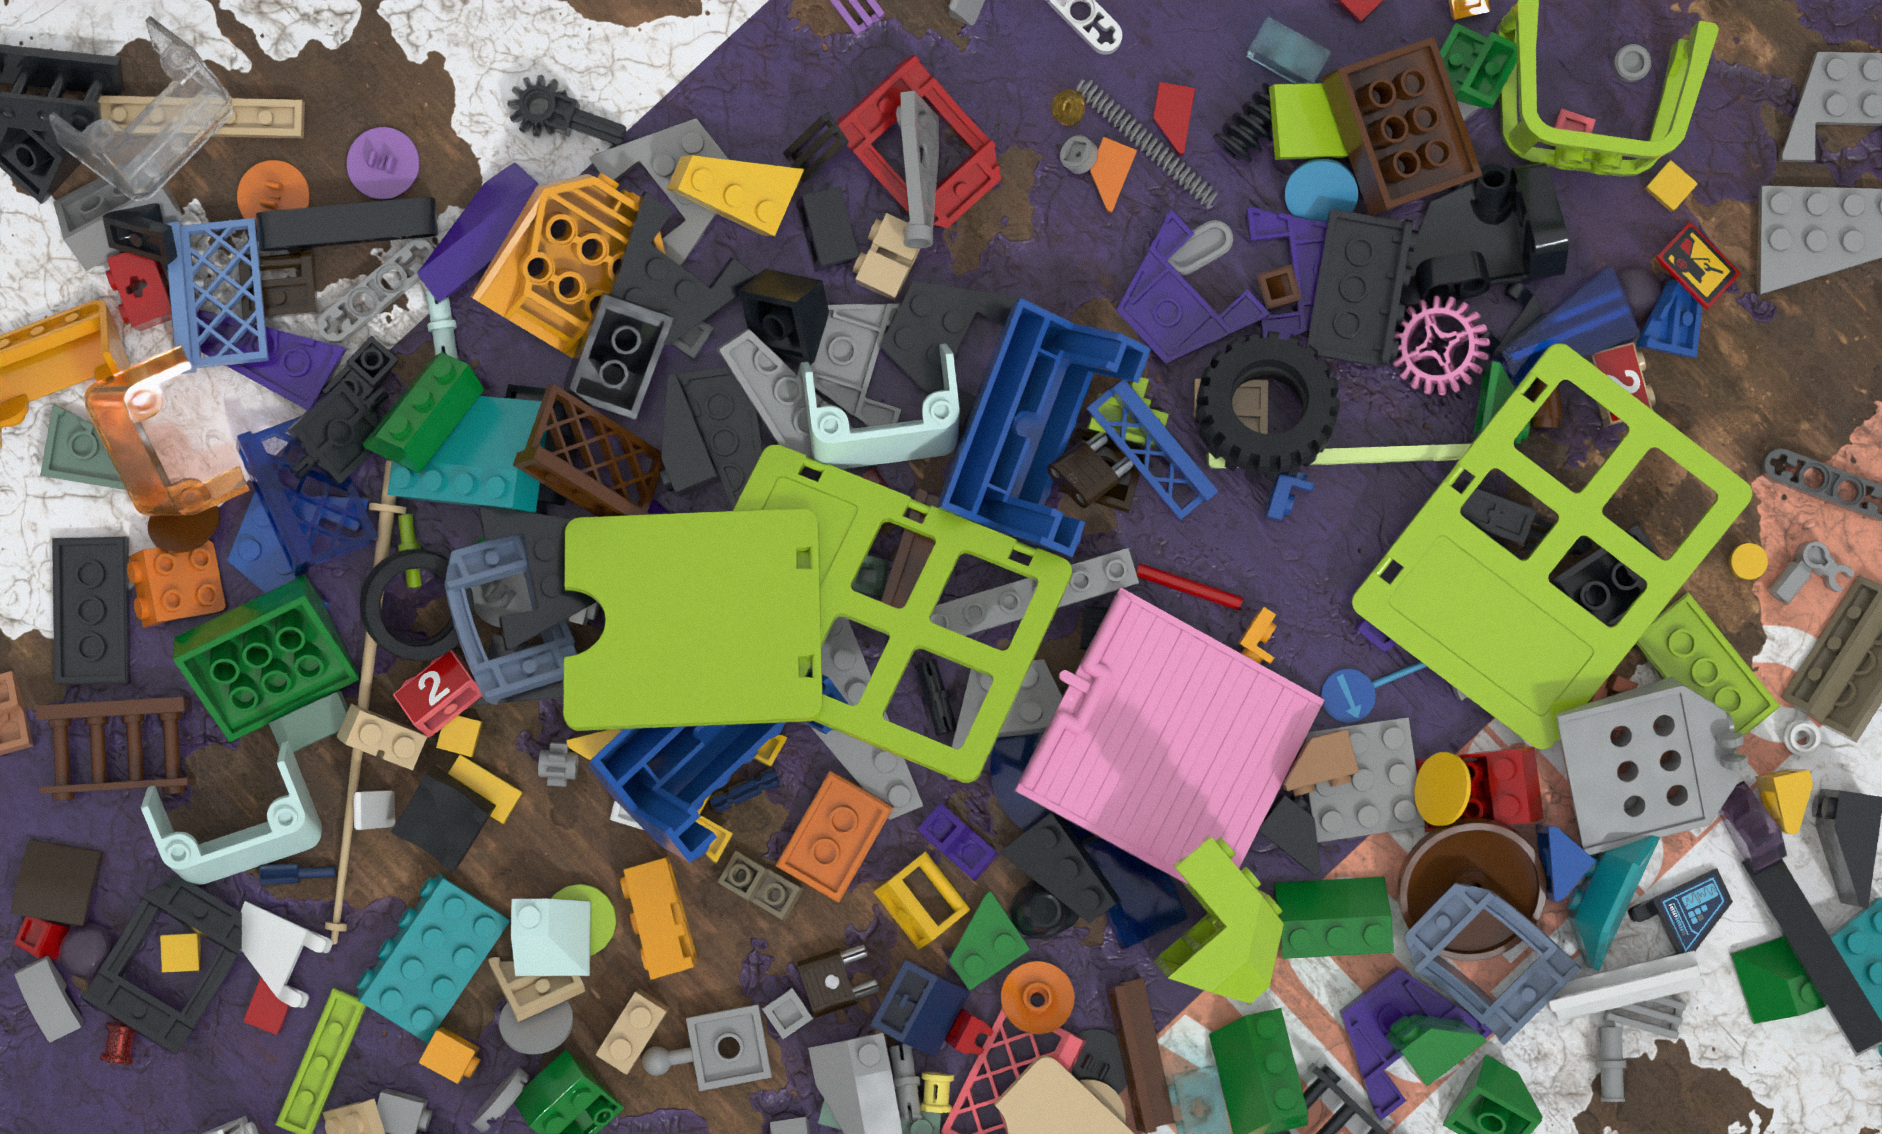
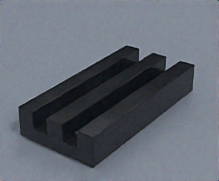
M828 112L821 115L783 154L786 159L793 158L794 162L791 164L793 168L804 169L800 178L804 183L813 178L849 141ZM827 125L828 129L802 154L800 150ZM834 136L837 141L810 166L807 161Z

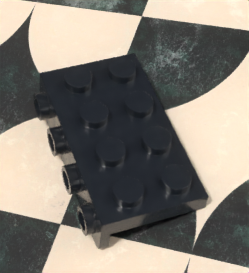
M1336 209L1329 210L1306 348L1311 345L1319 351L1317 357L1385 368L1390 360H1396L1399 339L1394 338L1396 324H1402L1405 312V303L1400 302L1402 288H1408L1412 270L1411 266H1406L1408 251L1414 252L1418 235L1417 230H1412L1413 220L1405 219L1404 221Z

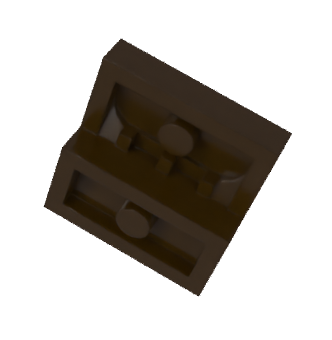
M30 839L20 868L10 913L80 926L87 925L93 889L97 888L103 852Z

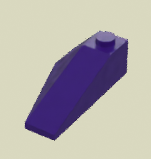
M515 162L483 184L417 272L418 277L438 304L487 270L535 188L539 186Z

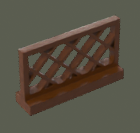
M551 384L546 388L525 450L517 452L513 466L593 515L603 517L651 515L647 512L660 476L659 469L663 467L660 450L560 387ZM555 399L563 403L568 419L557 422L552 408ZM585 417L592 421L596 437L586 440L579 419ZM570 422L577 444L566 447L559 426ZM549 429L557 449L554 452H550L539 445L544 431ZM614 435L620 439L625 454L614 457L608 440L609 436ZM598 440L605 461L595 465L588 444ZM579 447L585 469L579 470L573 466L568 453L569 450ZM638 453H643L652 459L647 474H642L636 457ZM627 458L633 479L623 482L616 461ZM605 465L608 467L614 486L609 488L601 483L597 468ZM632 483L636 484L640 495L637 505L630 501L625 486Z

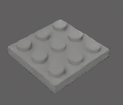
M1409 717L1308 732L1300 749H1302L1308 738L1348 729L1359 773L1350 775L1351 782L1330 787L1329 781L1314 784L1316 791L1307 793L1309 805L1311 806L1310 814L1315 818L1317 842L1425 827L1424 819L1419 814L1415 803L1414 789L1417 769Z

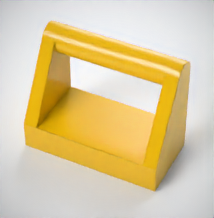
M1786 769L1755 776L1768 830L1782 834H1797L1800 830L1813 786L1810 770Z
M926 851L874 891L875 895L918 950L936 939L971 910ZM917 867L922 869L954 911L953 914L939 925H936L902 880Z

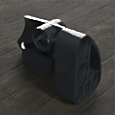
M1545 162L1513 167L1511 171L1498 163L1484 165L1481 168L1483 176L1478 177L1477 181L1431 201L1417 235L1414 252H1409L1407 256L1406 266H1411L1412 270L1408 288H1402L1400 302L1405 303V308L1419 306V301L1422 299L1428 305L1433 304L1435 296L1441 297L1442 302H1447L1449 297H1453L1456 300L1472 298L1486 293L1491 286L1565 274L1569 248L1568 234L1550 172Z

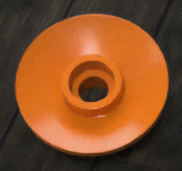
M1034 961L1018 966L1007 976L1002 986L1001 1005L1005 1016L1015 1027L1027 1033L1045 1034L1058 1029L1068 1020L1074 1007L1075 996L1070 979L1060 968L1047 962ZM1034 996H1040L1043 998L1044 1004L1040 1007H1035L1031 1004L1030 1000Z

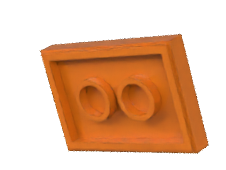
M830 770L778 860L776 867L839 903L894 806Z

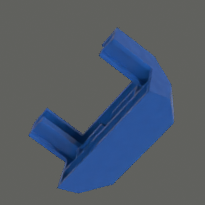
M1023 298L1016 300L995 344L947 471L937 508L1023 543L1073 557L1075 549L1081 540V534L1086 522L1064 516L1063 512L1044 506L1045 501L1050 495L1053 483L1047 466L1064 454L1070 435L1076 426V419L1084 398L1089 392V385L1093 374L1138 383L1141 374L1145 370L1151 348L1119 332L1074 324Z
M812 669L807 677L812 678ZM822 674V694L848 704L830 678ZM815 721L802 722L824 734L834 730ZM787 722L623 729L590 760L588 768L613 799L660 846L691 863L694 859L704 855L709 845L717 838L714 832L695 822L700 817L697 811L703 806L704 800L716 789L726 785L731 775L742 764L751 761L756 756L757 750L769 739L779 735Z

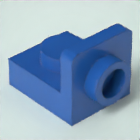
M1300 472L1288 477L1278 474L1277 479H1274L1263 518L1278 522L1282 520L1283 515L1289 516L1295 499V495L1290 494L1291 488L1306 493L1313 491L1315 484L1307 482L1308 475Z

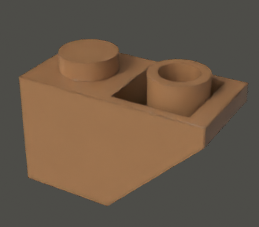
M1348 729L1308 738L1282 783L1283 790H1293L1294 796L1316 791L1314 784L1329 781L1330 787L1351 782L1350 775L1359 773Z

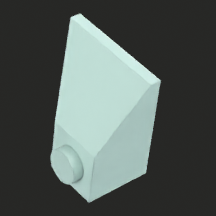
M512 899L511 941L515 976H590V901Z

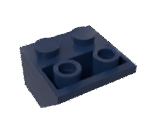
M905 957L875 1012L870 1026L908 1046L936 1057L970 991L914 960Z

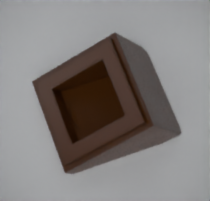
M1292 264L1256 274L1264 307L1268 311L1302 300Z

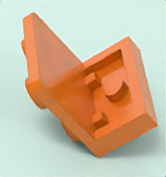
M208 540L202 546L183 553H170L158 547L144 549L129 556L130 562L127 564V573L130 582L135 585L137 598L134 600V609L137 618L142 621L143 628L157 626L170 620L219 613L225 609L226 604L215 548L211 541Z

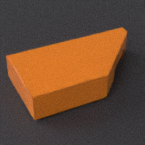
M1103 137L1098 149L1097 160L1089 173L1099 192L1106 212L1112 214L1137 150Z

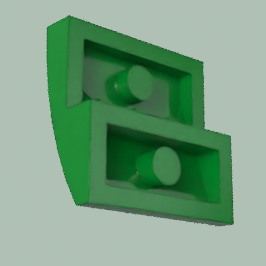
M1455 23L1440 50V54L1456 100L1469 105L1492 109L1517 63V44L1494 32H1491L1487 38Z

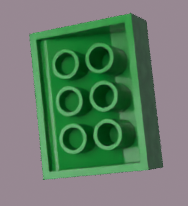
M305 574L174 638L173 661L229 742L360 680V676L324 603Z

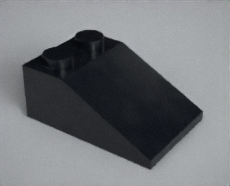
M603 292L573 356L563 384L564 391L584 403L636 420L674 317Z
M676 373L668 375L661 456L665 467L660 468L659 472L666 489L669 492L675 491L677 495L683 497L718 483L721 480L682 383Z
M1639 521L1625 530L1626 533L1659 558L1664 559ZM1601 546L1549 581L1607 626H1613L1619 621L1646 586V581Z
M1820 789L1819 795H1816L1813 800L1812 816L1816 817L1815 826L1840 902L1868 908L1882 816V797L1841 790Z

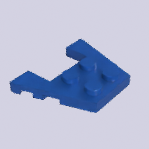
M254 493L227 561L263 592L267 593L301 576L324 518L359 532L371 501L363 498ZM322 600L328 611L330 603Z

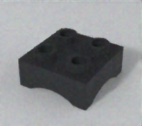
M434 765L421 780L412 799L390 832L422 848L432 855L443 867L453 872L464 859L496 805Z

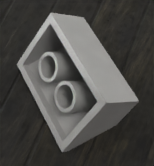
M150 151L53 202L63 240L85 271L95 266L104 265L107 263L108 258L123 252L110 248L108 245L102 217L106 213L157 203L160 205L163 224L183 220L178 202Z

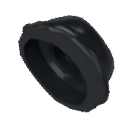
M1029 881L1026 886L1021 888L1013 898L1011 905V917L1015 927L1023 935L1032 939L1048 941L1072 927L1079 919L1077 913L1036 881Z

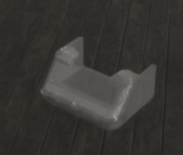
M151 16L145 20L153 49L161 55L162 69L173 81L125 129L111 120L101 119L91 123L81 133L54 112L48 116L59 146L128 198L135 201H145L153 197L232 116L234 110L230 93L196 50Z

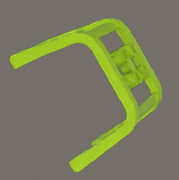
M1518 0L1497 26L1498 35L1517 44L1519 111L1521 120L1518 124L1517 63L1504 85L1503 91L1499 95L1501 138L1506 149L1518 160L1529 164L1545 162L1548 167H1555L1557 169L1619 177L1636 176L1647 171L1660 157L1672 152L1683 141L1719 32V28L1715 23L1698 21L1690 30L1689 40L1679 39L1671 46L1662 94L1648 141L1557 129L1546 125L1537 113L1536 42L1539 0ZM1539 141L1550 146H1556V150L1533 146ZM1623 156H1627V157H1634V158H1637V159H1635V160H1622V157H1623Z

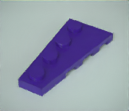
M200 309L197 312L198 318L208 326L218 315ZM226 316L214 331L229 341L241 328V325L231 317ZM253 324L252 327L257 330V325ZM199 326L200 336L203 333L204 329ZM266 327L269 361L226 365L298 406L309 410L320 399L323 393L322 390L328 385L347 348ZM248 330L234 345L243 353L259 351L258 338ZM210 334L200 348L202 353L212 357L216 356L225 345ZM230 350V351L227 353V355H231V354H235V353Z

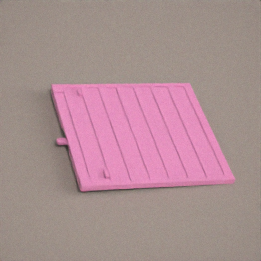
M1119 588L1075 674L1067 670L1059 673V679L1069 686L1014 791L1190 886L1173 865L1184 855L1188 856L1203 843L1202 840L1208 835L1215 841L1222 837L1236 854L1231 860L1240 868L1325 700L1125 589Z

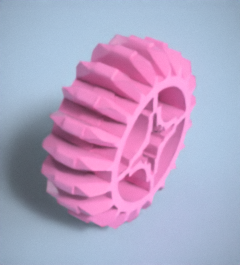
M1435 296L1433 298V308H1430L1428 303L1422 299L1419 301L1422 312L1418 314L1415 309L1408 307L1406 311L1412 319L1409 323L1403 319L1402 324H1399L1405 328L1403 333L1394 332V338L1401 340L1397 354L1402 353V356L1396 358L1393 361V365L1395 367L1407 366L1400 374V377L1404 380L1415 375L1411 381V387L1414 389L1419 388L1423 381H1425L1424 393L1430 395L1434 390L1435 384H1437L1439 394L1444 396L1447 394V384L1450 383L1454 392L1458 393L1461 391L1459 379L1462 378L1468 385H1472L1474 381L1467 373L1471 369L1478 374L1483 372V369L1475 364L1477 359L1483 361L1489 359V355L1480 352L1479 347L1490 346V340L1478 338V335L1485 333L1488 328L1485 324L1473 326L1480 318L1477 312H1473L1465 317L1470 307L1465 302L1455 310L1456 299L1453 297H1449L1446 306L1443 307L1441 297ZM1435 318H1454L1463 324L1465 330L1443 333ZM1425 323L1426 340L1423 344L1417 346L1416 350L1412 351L1413 337L1418 328ZM1435 334L1443 341H1449L1448 347H1445L1447 350L1443 353L1445 358L1431 348L1432 345H1436L1433 343L1437 339ZM1469 340L1467 356L1463 363L1455 370L1454 352L1458 347L1464 345V342ZM1432 358L1437 359L1445 375L1426 374L1418 368L1415 362L1422 359L1424 361Z

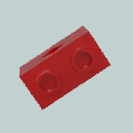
M127 252L107 259L110 269L106 271V276L113 291L118 290L123 303L119 304L118 308L126 325L131 324L132 328L143 331L172 320L169 281L162 262ZM139 282L147 285V287L142 289V296L134 293V291L139 289Z

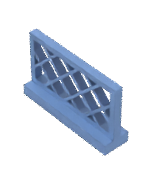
M255 218L182 226L179 222L164 223L172 226L178 256L167 265L176 364L181 373H195L197 368L269 361ZM248 229L249 241L239 252L225 242L233 231ZM217 232H223L220 236L215 234ZM207 234L215 242L203 255H200L191 247L190 235ZM220 246H223L235 256L223 271L208 261ZM249 251L251 255V261L245 257ZM192 255L198 259L194 266ZM240 261L252 269V276L243 286L228 276ZM203 265H206L218 275L206 290L202 289L194 281L195 274ZM224 280L238 290L226 306L211 296ZM252 286L254 287V295L248 292ZM195 290L201 294L197 301ZM243 296L254 302L256 309L246 322L231 311ZM207 299L222 310L209 326L200 320L197 314L198 309ZM227 315L241 325V328L229 341L214 331ZM256 320H257V330H255V329L252 327L253 323H254ZM199 326L204 329L203 333L200 336ZM248 330L258 338L259 351L243 353L234 345ZM210 334L225 345L216 356L201 358L200 346ZM230 350L235 353V354L227 355V353H228Z

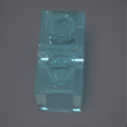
M1267 16L1246 57L1294 84H1314L1331 51Z
M1215 1065L1171 1074L1173 1084L1167 1085L1172 1107H1179L1181 1120L1175 1121L1177 1134H1232L1219 1074ZM1196 1100H1200L1203 1105H1208V1109L1203 1110L1204 1115L1201 1117H1197L1194 1112H1189V1108L1194 1107L1193 1102Z

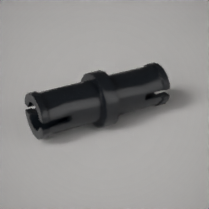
M937 659L928 660L926 664L922 662L914 667L917 670L924 697L921 698L923 705L928 706L936 731L935 734L939 736L945 734V732L955 731L957 725L948 700L951 697L949 689L945 690Z

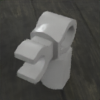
M1816 541L1804 542L1796 550V562L1791 561L1770 586L1768 592L1779 602L1789 605L1811 578V571L1817 576L1822 575L1825 586L1833 592H1841L1843 590L1835 581L1837 573L1841 572L1847 578H1852L1855 574L1849 566L1837 565L1834 562L1835 558L1829 553L1825 544Z

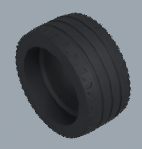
M407 549L393 553L381 560L367 576L360 596L361 618L370 637L386 652L404 660L425 661L440 657L459 644L452 615L440 633L427 640L417 641L398 637L388 629L381 615L380 601L383 591L394 576L406 570L422 568L436 573L445 581L449 563L448 558L429 550ZM468 588L465 589L469 608L471 611V615L473 617V593L472 589Z

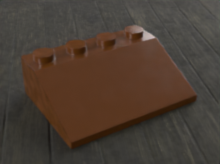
M1434 36L1339 68L1321 77L1370 216L1483 176Z

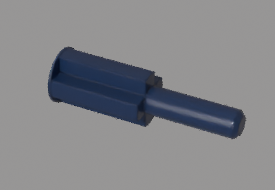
M300 863L260 865L259 880L261 886L300 883L301 879L335 877L337 872L334 866L300 868Z

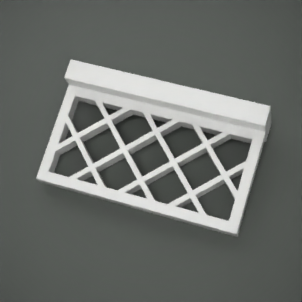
M1693 950L1572 979L1549 1001L1551 1011L1556 1012L1559 1022L1702 988L1704 984L1695 951Z

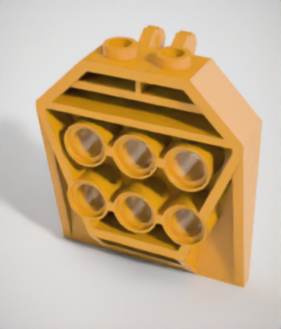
M602 173L597 178L584 174L537 186L470 297L573 358L593 315L590 310L591 300L596 296L602 295L603 292L610 293L615 277L613 264L617 259L623 257L629 239L628 234L639 208L640 196L633 192L629 193L624 189L620 192L617 191L619 183ZM562 219L566 224V231L562 237L554 239L550 228L556 220ZM659 231L651 244L665 254ZM593 238L597 244L596 252L592 256L585 258L582 254V245L586 240ZM540 257L543 261L542 272L537 276H530L528 273L529 262L534 258ZM571 276L574 281L573 290L567 295H561L559 291L560 281L565 277Z

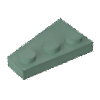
M53 404L40 476L152 494L158 458Z

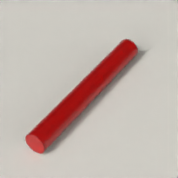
M1142 563L1138 564L1136 570L1138 578L1238 611L1240 610L1243 601L1242 596Z

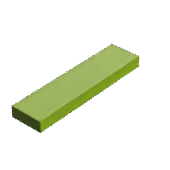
M336 987L332 989L277 1119L276 1126L295 1134L314 1133L367 1007L359 1002L357 996Z

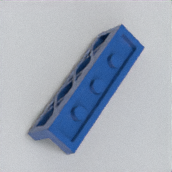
M1118 380L1085 408L1121 452L1129 458V461H1132L1133 466L1179 520H1182L1200 503L1208 501L1219 492L1126 380ZM1112 396L1122 406L1121 422L1107 421L1098 411V408ZM1127 413H1128V415L1133 419V421H1134L1135 423H1127V422H1126V421H1127ZM1112 426H1121L1120 436ZM1126 427L1140 428L1146 435L1144 450L1130 449L1125 443ZM1151 442L1159 451H1150ZM1135 454H1144L1143 463ZM1150 455L1164 456L1169 462L1168 478L1154 477L1148 470ZM1174 469L1182 479H1173ZM1159 482H1167V492ZM1173 483L1187 484L1196 494L1183 508H1180L1172 499Z

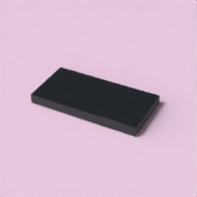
M128 537L52 538L54 685L131 683L129 578L127 573V564L129 562Z

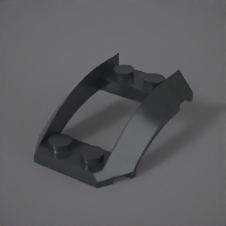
M180 876L164 882V885L149 892L146 891L126 929L98 970V974L93 982L81 995V999L97 1012H103L160 1046L161 1050L177 1055L213 1000L242 949V913L196 885L185 881ZM161 911L221 947L182 1012L177 1011L122 978L153 928Z

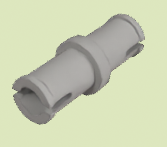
M1598 1027L1600 1060L1596 1061L1597 1068H1601V1102H1625L1623 1068H1627V1060H1623L1622 1053L1623 1027Z
M903 1044L904 1060L900 1058L899 1045L890 1047L889 1052L891 1055L893 1082L900 1121L909 1122L907 1106L911 1107L912 1121L923 1118L917 1088L921 1083L920 1077H917L915 1074L913 1047Z

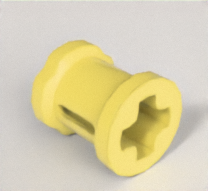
M922 1072L921 1078L925 1082L923 1102L920 1103L921 1111L934 1113L952 1112V1106L949 1105L950 1082L954 1081V1074ZM936 1085H938V1089H937V1100H936Z

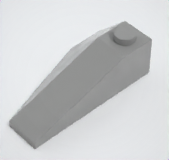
M875 1033L808 1048L815 1085L844 1134H903L884 1033Z

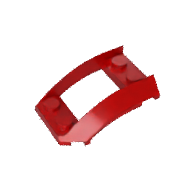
M912 55L896 64L897 68L849 112L845 115L841 114L836 123L848 139L849 143L847 146L909 213L906 183L871 144L897 121L896 110L898 106H901V92L915 91L973 152L936 186L933 225L949 228L1001 180L1000 168L996 159V145L964 113L937 80L929 74L916 55Z

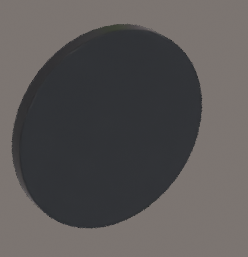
M1087 1029L1077 1033L1076 1035L1087 1041L1071 1074L1078 1081H1101L1113 1088L1119 1095L1127 1083L1116 1035L1103 1029Z

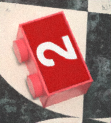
M450 650L446 654L434 658L431 664L417 676L406 680L393 696L413 725L430 738L482 697V694L469 666L453 650Z

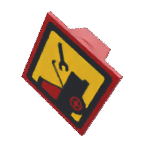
M1691 222L1687 223L1656 257L1657 261L1706 310L1716 302L1741 274Z

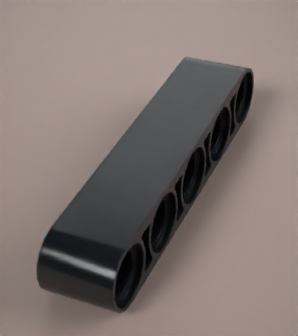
M432 197L256 213L259 251L305 249L426 238L439 235L435 198Z

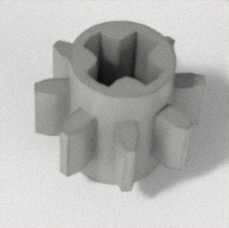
M551 742L550 750L541 749L538 776L548 778L547 786L566 787L567 779L576 780L579 754L577 752H570L567 743Z

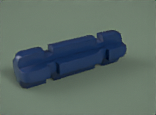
M769 768L760 772L758 777L753 775L727 787L728 790L725 792L720 790L712 794L710 802L713 809L720 813L731 808L730 805L733 803L737 805L761 794L764 789L768 791L779 786L780 780L775 769Z

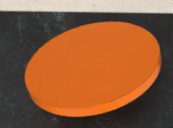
M268 160L254 165L244 174L237 190V203L244 219L255 218L256 220V213L309 208L310 189L303 174L293 165L284 161Z

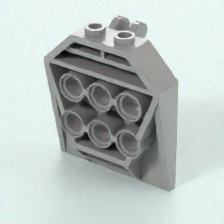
M1673 677L1555 714L1581 848L1589 855L1616 849L1652 835L1664 837L1710 825L1739 782L1737 770H1741L1748 765L1747 756L1739 754L1736 749L1743 745L1744 738L1740 732H1734V724L1729 712H1726ZM1665 715L1666 721L1664 725L1659 729H1653L1654 721L1659 716ZM1618 726H1623L1622 735L1615 740H1610L1612 730ZM1672 750L1671 759L1667 763L1660 764L1662 754ZM1625 761H1630L1629 769L1625 773L1617 775L1619 765ZM1674 785H1679L1678 793L1672 798H1667L1668 790ZM1631 796H1637L1635 805L1629 809H1624L1625 801Z

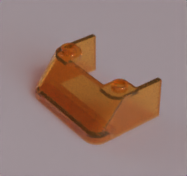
M182 345L92 384L84 395L86 410L135 509L146 516L195 515L249 491L240 466L204 482L196 478H184L171 484L141 423L155 416L162 407L163 398L157 383L191 368Z

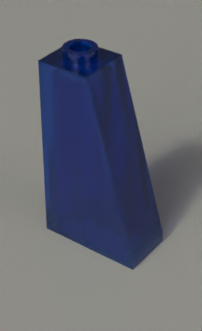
M1607 265L1599 269L1499 350L1502 359L1496 362L1501 363L1514 386H1519L1537 360L1552 344H1566L1583 358H1586L1640 335L1613 266Z

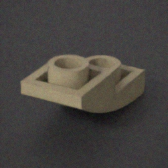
M738 851L734 852L717 882L784 921L788 918L803 891L802 887Z

